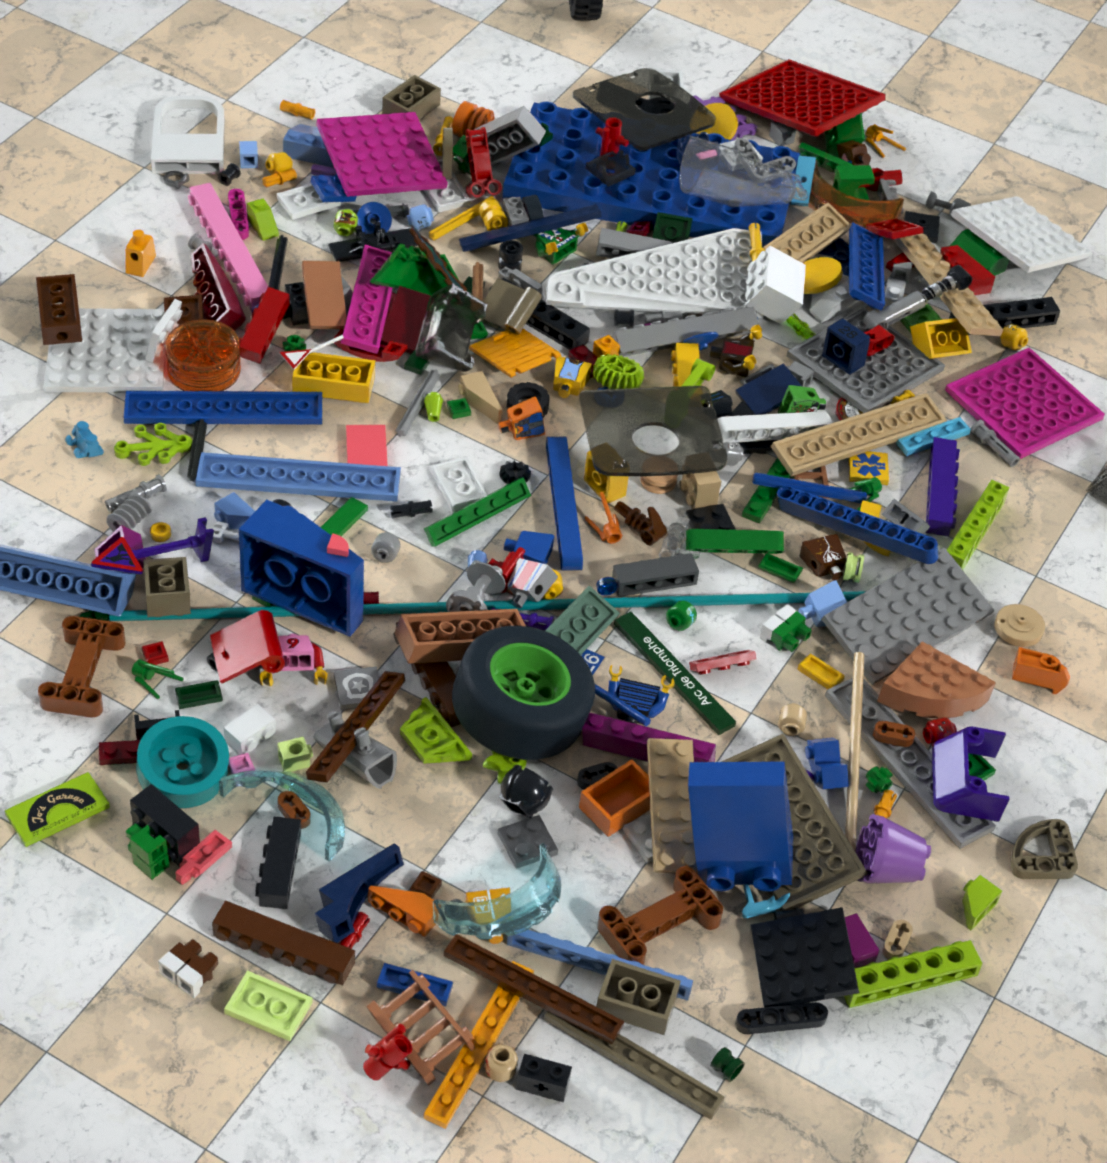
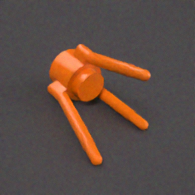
M600 492L609 523L604 525L602 532L587 516L584 519L599 534L602 541L607 540L608 543L613 544L620 541L623 535L620 531L617 515L613 514L612 518L604 493Z

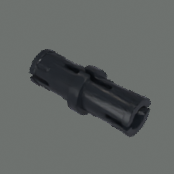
M431 500L415 503L408 501V504L390 506L393 519L409 515L415 517L416 514L433 512Z

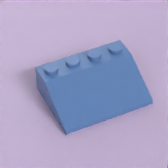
M299 124L288 130L283 139V152L292 159L334 168L317 127Z

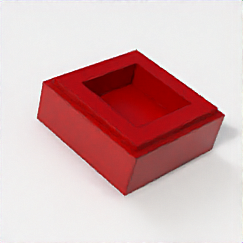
M163 641L142 646V653L147 663L157 665L169 662Z

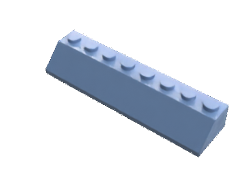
M0 544V590L115 616L122 615L133 595L136 574L92 567L88 563Z

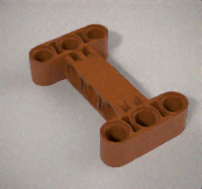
M69 616L62 622L63 636L65 642L75 645L62 684L45 682L39 686L40 706L43 710L50 712L98 717L103 712L102 694L98 689L89 687L102 649L118 651L124 648L126 644L124 627L118 622Z
M689 866L679 867L673 884L675 893L626 919L614 906L607 905L601 908L597 929L619 958L637 961L644 965L647 947L644 943L693 917L705 929L714 930L719 927L723 906L694 869Z

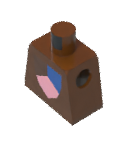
M853 140L837 144L840 159L853 165H870L871 156L868 154L865 144Z

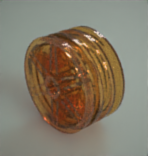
M193 320L177 326L167 336L165 342L167 374L170 381L180 390L224 391L238 380L241 372L240 342L235 331L229 326L214 320Z

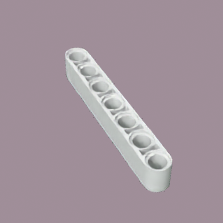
M825 411L727 416L716 419L713 423V429L723 443L781 440L834 422Z

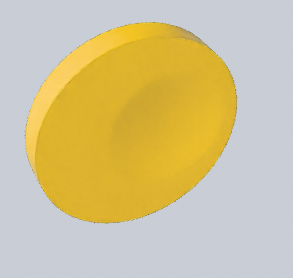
M711 103L702 107L694 114L690 121L689 130L692 133L698 134L701 132H707V134L717 133L725 139L731 140L737 131L738 119L730 106L723 103Z
M820 257L803 262L806 265L804 294H816L829 290L837 285L843 277L841 264L836 259Z

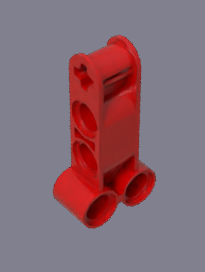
M485 127L477 130L466 129L465 135L472 183L467 185L465 192L471 199L479 198L484 194L486 196L498 195L502 190V185L498 180L493 179L486 129ZM491 183L495 186L493 193L489 190ZM473 186L478 188L477 195L472 192Z

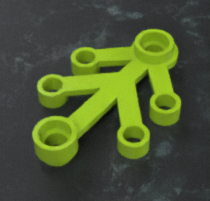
M164 423L155 424L154 431L156 435L169 439L165 441L147 432L144 425H137L134 428L135 436L143 438L148 442L128 444L126 441L121 440L114 446V453L117 458L125 459L130 456L132 451L150 450L147 453L144 452L138 455V463L141 466L149 465L156 455H158L160 463L167 464L178 452H188L192 447L193 441L188 435H176L166 429ZM164 448H170L168 451H162Z

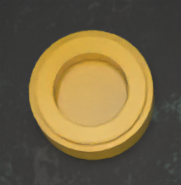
M164 522L155 523L150 528V536L156 542H165L171 537V528Z

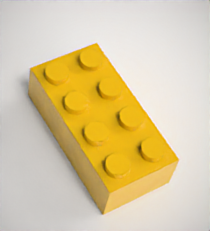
M312 352L293 371L292 392H322L323 398L369 403L375 381L376 360Z

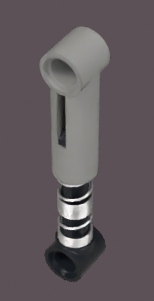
M955 265L948 271L947 277L943 278L942 282L937 281L928 286L927 289L924 288L922 292L915 291L883 308L881 311L872 310L868 312L863 319V323L869 330L877 325L887 330L888 326L925 307V303H928V300H934L942 296V293L948 292V289L958 288L959 290H964L968 288L973 278L962 266Z

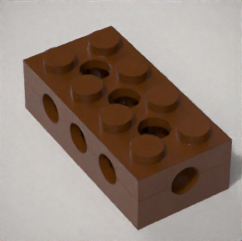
M75 274L36 277L43 345L83 342Z

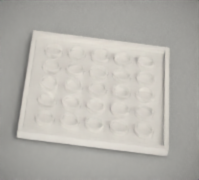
M1017 196L953 209L951 213L953 218L1027 273L1086 259L1092 253L1085 244L1075 240L1073 235L1064 232L1059 225L1053 224L1049 221L1048 217L1038 213L1034 207L1027 205L1023 202L1022 198Z
M79 308L83 342L49 345L44 382L45 392L163 391L166 345H164L162 355L156 357L153 363L146 360L151 333L163 317L164 309Z

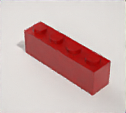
M268 287L266 292L261 294L260 304L258 308H254L252 320L246 324L245 334L243 338H239L237 343L239 357L261 364L290 305L288 293Z

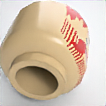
M501 1044L492 1047L486 1055L485 1070L487 1075L497 1082H505L512 1079L517 1070V1053L508 1045Z

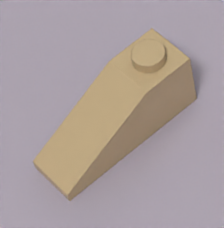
M483 371L461 375L460 384H458L459 394L466 398L468 404L495 423L501 422L502 408Z

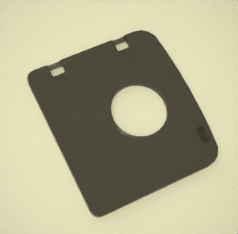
M651 68L638 69L631 73L622 74L592 84V86L573 91V98L602 122L606 123V120L609 118L620 119L622 121L621 135L640 151H645L685 137L688 134L691 135L711 128L716 123L715 115L675 82ZM656 95L670 100L675 108L668 113L653 114L641 110L635 101L642 96Z
M705 386L582 391L579 394V402L595 470L606 476H667L704 473L723 469L727 464V452L724 448L722 434L709 389ZM701 403H707L708 407H702ZM651 425L661 426L669 429L677 436L679 445L670 453L655 455L640 450L634 444L632 436L635 431L642 427ZM719 444L720 449H714L713 445Z

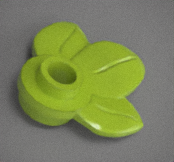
M492 751L493 755L487 757L483 763V768L498 772L497 781L501 784L505 774L514 765L522 766L523 770L526 767L527 760L507 757Z

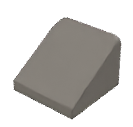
M913 262L894 264L891 278L904 280L908 283Z

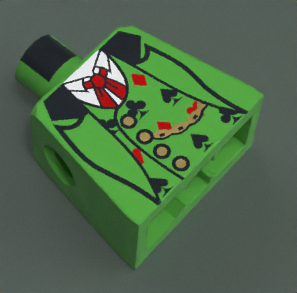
M788 385L778 414L824 410L826 408V400L819 398L814 388Z

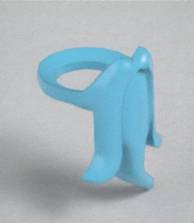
M744 884L747 904L742 910V917L751 918L774 913V911L786 903L790 893L783 895L777 900L772 896L768 900L754 903L749 885Z

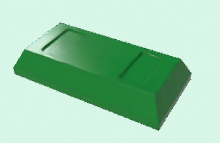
M769 553L765 554L758 565L761 570L791 583H795L803 571L802 567Z

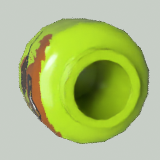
M350 209L338 211L333 224L334 230L344 237L354 234L358 223V216Z

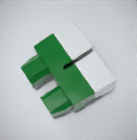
M786 604L762 624L760 639L765 642L768 640L772 641L779 651L786 648L793 652L799 646V640L796 637L806 641L810 638L812 630L805 625L806 617L789 604Z

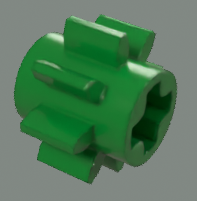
M290 335L287 337V341H283L284 351L306 350L304 338L301 339L298 335Z
M875 766L866 774L868 782L865 785L871 792L877 793L879 791L882 794L884 790L892 786L893 782L890 778L893 774L883 766L881 768Z

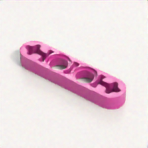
M231 189L228 192L230 218L241 239L245 240L249 237V225L244 192L241 189Z

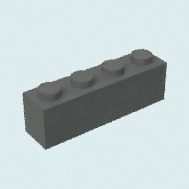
M692 553L613 565L612 578L615 580L614 587L618 597L697 585L699 569Z

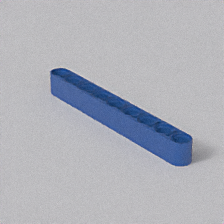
M546 437V453L561 571L582 570L583 554L567 437Z
M782 486L777 491L779 508L783 512L925 564H933L939 558L938 544L933 537L791 486Z

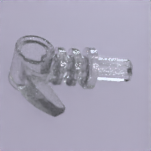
M680 515L677 522L670 525L668 534L663 540L659 558L692 553L694 560L699 558L700 551L684 550L681 547L686 539V530H688L687 527L690 519L687 517L688 515Z

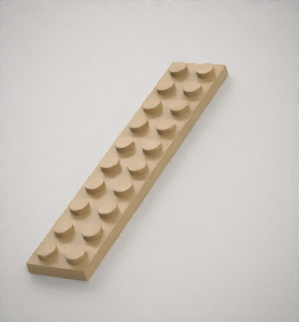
M918 234L893 239L908 259L913 262L912 264L929 285L937 281L942 282L943 278L947 277V273L951 269L950 264L942 258L943 255L939 253L926 235ZM958 288L948 289V292L942 293V296H940L941 300L969 334L1001 336L1003 329L969 288L959 290Z
M925 393L772 443L771 448L789 475L794 476L897 442L900 438L944 423L947 420L930 396Z

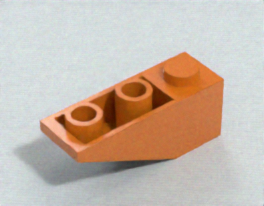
M370 886L368 888V902L372 907L384 911L394 921H400L414 933H419L425 937L441 919L442 904L424 893Z

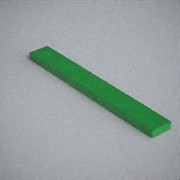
M351 497L321 528L331 536L332 534H337L342 537L368 511V505ZM252 596V599L254 601L264 605L265 607H271L273 605L269 602Z

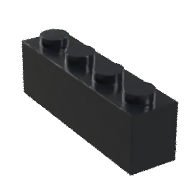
M274 816L272 825L267 827L266 839H269V843L264 844L263 847L265 863H261L259 868V877H262L261 883L257 882L255 897H259V906L288 909L301 838V819Z

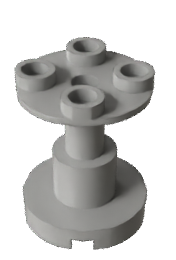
M478 560L473 561L467 569V577L473 587H468L466 591H454L446 602L447 611L488 610L484 603V593L495 595L504 590L505 579L502 576V569Z

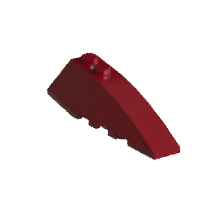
M202 243L191 254L192 272L195 274L193 285L197 290L194 295H202L204 334L206 336L234 332L244 323L246 317L227 276L207 245Z

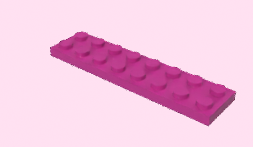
M369 245L364 246L343 331L344 338L341 339V344L375 354L378 353L393 287L372 284L370 280L392 252Z

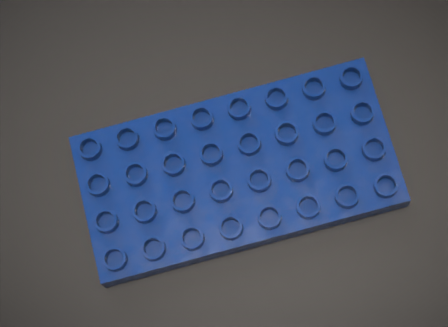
M548 101L534 102L530 113L540 125L545 123L549 126V131L553 133V139L543 146L537 145L515 155L503 183L502 201L503 198L520 197L522 200L523 197L537 195L543 209L558 212H567L597 204L602 216L597 219L615 223L621 221V224L624 221L627 225H632L635 221H652L653 228L651 230H654L658 212L693 218L689 236L692 238L732 228L749 230L748 227L751 223H755V228L756 223L760 225L763 248L783 234L800 153L792 152L790 148L785 146L771 148L758 145L753 140H748L763 157L762 163L784 156H790L796 161V166L792 173L758 184L750 179L744 168L732 171L721 157L717 165L706 170L693 171L682 165L676 155L678 139L680 138L683 141L688 134L693 137L699 136L698 133H692L685 127L671 129L657 126L656 123L648 120L635 122L624 120L623 117L617 114L603 116L592 114L585 108L571 110L557 107L556 104ZM618 118L622 121L621 135L624 136V139L629 140V144L627 147L620 145L619 153L616 156L607 155L606 160H601L602 138L596 134V129L598 127L605 128L607 119ZM717 133L708 134L709 140L712 143L717 141L719 144L734 141L725 139ZM769 167L771 172H777L774 167Z

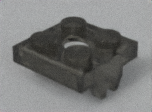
M623 150L618 151L617 154L611 151L586 163V170L608 187L635 175L636 169L629 164L628 154L623 155ZM606 169L615 170V172L607 173Z

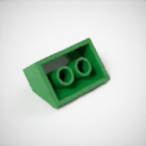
M862 113L844 121L842 124H838L831 130L825 131L826 151L839 158L837 144L850 140L859 143L865 141Z
M969 229L961 231L950 245H958L994 276L1007 270L1009 259Z

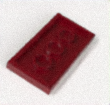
M399 286L385 321L380 344L387 346L390 341L406 344L408 348L405 352L412 354L417 347L435 297Z

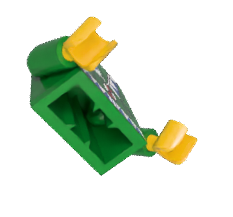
M580 223L573 230L557 228L534 234L536 237L535 248L538 256L545 257L554 265L577 250L578 237H582L585 232L589 231L587 224Z

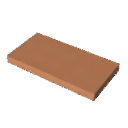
M303 260L302 272L309 329H344L347 316L340 262Z

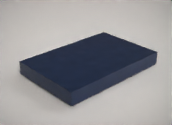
M783 363L736 389V394L755 415H764L780 407L788 385H802Z

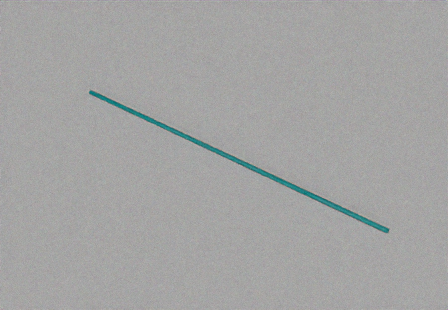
M866 591L842 593L846 601L849 602ZM810 593L604 599L614 608L672 607L678 601L683 600L691 603L693 606L805 603ZM545 599L539 602L526 600L522 608L515 607L511 600L484 601L488 610H491L492 607L497 609H518V611L567 609L575 599ZM446 602L363 604V615L448 612ZM278 606L191 609V614L148 617L147 610H124L121 616L109 614V620L146 621L246 618L260 610L271 612L273 617H297L299 615Z

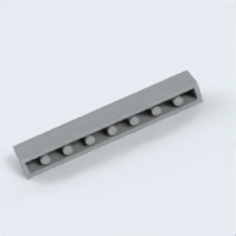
M740 306L732 311L730 309H723L715 314L713 312H706L698 317L696 315H689L681 320L679 318H672L665 323L655 321L648 326L638 324L631 329L621 327L616 329L611 337L620 345L619 356L622 355L624 357L674 348L676 343H682L689 337L707 332H718L719 336L715 340L745 335L747 333L751 334L750 329L758 324L754 307Z

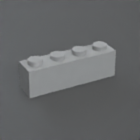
M601 228L596 255L616 258L672 244V242Z

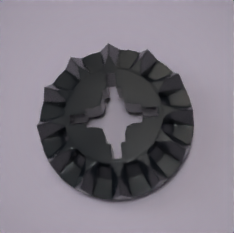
M515 460L512 463L506 461L505 465H501L499 476L507 484L519 478H524L527 483L531 477V470L522 461L519 463L515 462ZM513 470H517V476H515Z

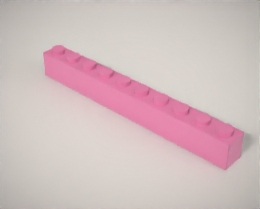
M211 183L190 187V195H188L189 204L193 205L195 215L199 216L201 226L205 227L207 237L211 238L213 248L217 249L219 259L223 260L226 272L229 271L231 281L236 284L238 294L243 296L244 305L248 306L252 313L253 308L260 304V296L266 292L268 285Z

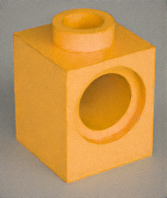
M610 335L594 341L593 353L597 357H601V355L606 356V354L619 356L620 345Z

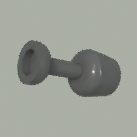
M931 191L926 202V208L932 209L934 206L948 209L950 210V217L953 218L951 216L953 209L971 206V204L960 198L949 203L937 199V194Z

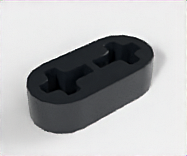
M604 762L583 768L578 773L577 784L584 790L618 767L611 762Z

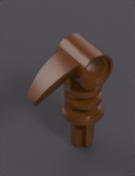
M621 501L617 502L614 506V510L625 518V524L640 533V537L645 544L652 546L667 534V529L654 507L647 508L649 517L646 518L645 514H641L640 509H631Z

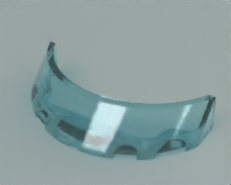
M278 770L246 771L220 779L219 787L222 797H225L235 787L255 788L266 781H272L284 789L294 792L299 798L323 811L327 824L325 860L330 862L343 848L345 822L342 811L335 798L323 786L313 780H307V777L300 774Z
M540 844L539 869L521 888L505 896L481 902L462 903L436 899L432 902L434 923L449 935L455 936L460 933L475 935L479 939H492V935L498 934L512 936L541 923L552 913V908L556 902H559L562 885L558 869L545 844Z

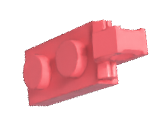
M214 830L183 857L180 868L175 872L176 881L184 885L192 877L197 878L232 848V841L217 830Z

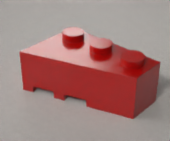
M958 245L941 247L940 253L943 255L942 258L950 264L951 268L955 265H960L972 276L973 280L968 288L974 295L991 293L995 276Z

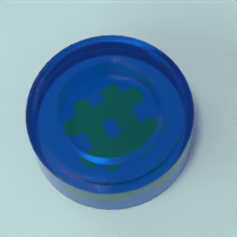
M612 577L602 578L596 583L597 592L600 595H611L618 589L617 582Z

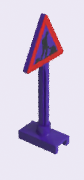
M206 517L199 518L194 536L138 550H131L126 539L121 537L91 562V566L141 575L143 569L137 559L185 548L194 549L201 562L209 561L214 530L206 529Z

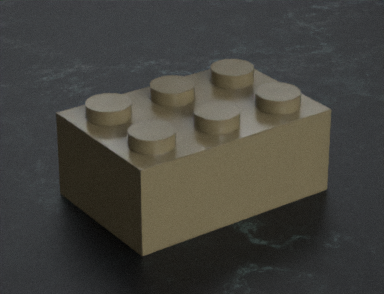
M414 75L382 97V114L416 112L420 120L440 106L441 88Z
M186 557L144 560L147 616L162 617L191 614Z
M612 959L601 987L596 1007L625 1021V1023L665 1035L678 997L681 980Z

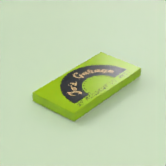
M87 772L6 809L5 815L25 847H28L110 808V804L90 773Z

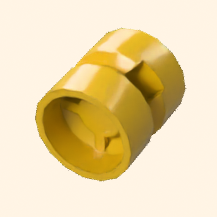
M487 200L480 205L479 214L488 231L507 227L508 219L497 200Z

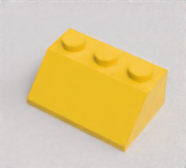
M957 318L928 321L910 326L913 345L929 359L972 353L968 332Z

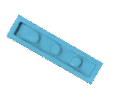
M961 417L900 438L897 440L896 445L906 456L931 448L934 437L955 440L969 435L971 429Z

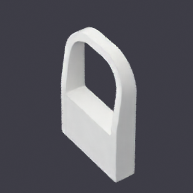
M172 96L163 99L156 105L154 109L151 153L152 174H166L170 171H179L183 174H218L220 171H223L225 121L224 108L221 103L206 96ZM176 108L207 109L217 117V133H161L162 118L168 111Z

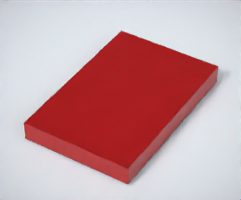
M897 218L866 225L867 230L889 239L923 233L922 226Z

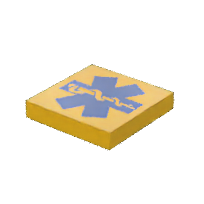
M867 451L848 458L849 482H858L876 477L882 485H888V453Z

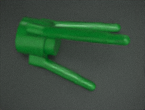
M873 477L854 482L855 487L849 488L856 491L861 489L862 492H866L870 496L866 501L872 502L879 497L878 493L882 490V484L878 478Z
M141 659L137 660L132 667V674L136 676L135 682L141 684L156 699H160V696L144 680H150L155 673L179 681L184 680L183 677L174 674L173 670L147 663Z

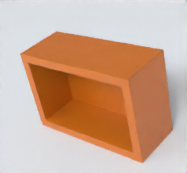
M631 759L581 791L579 808L609 837L622 829L625 824L634 821L650 810L649 775Z

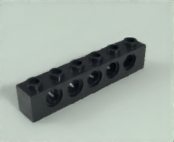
M504 277L502 278V280H504V281H506V282H508V283H511V284L517 286L516 284L510 282L509 280L505 279ZM540 300L526 325L569 350L583 344L586 345L589 342V327L557 308L546 305V302Z
M1053 297L983 305L1002 329L1010 324L1021 328L1056 325L1060 314V309ZM951 312L949 319L956 318Z

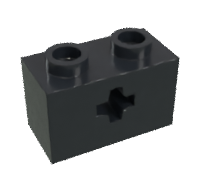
M303 282L285 284V293L289 294L292 325L309 324Z
M524 1054L517 1076L516 1090L564 1103L570 1083L572 1066Z

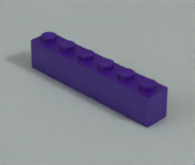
M937 437L933 439L930 449L926 523L930 527L925 533L949 537L951 529H955L956 518L953 515L956 514L957 504L954 501H956L958 490L955 489L958 484V476H955V474L958 473L959 462H956V460L958 461L960 449H957L956 440Z

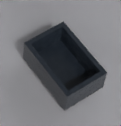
M152 784L130 800L132 825L136 823L142 829L148 825L150 836L155 839L161 835L166 839L169 862H174L180 867L183 857L200 843L199 824Z

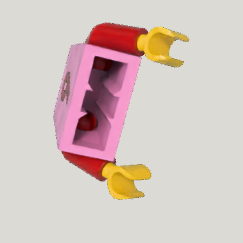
M292 633L288 636H278L285 661L284 668L281 671H309L316 669L314 675L315 685L318 684L319 677L323 678L324 684H326L328 674L323 670L325 666L322 649L311 642L307 635ZM265 670L260 673L261 685L263 686V680L268 678L270 686H272L274 683L272 673H268Z

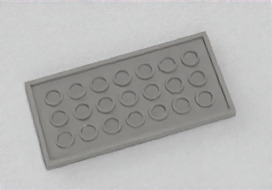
M945 547L938 551L939 558L935 563L925 564L919 561L829 612L821 619L853 661L854 653H864V675L871 685L892 674L922 641L936 648L995 611Z

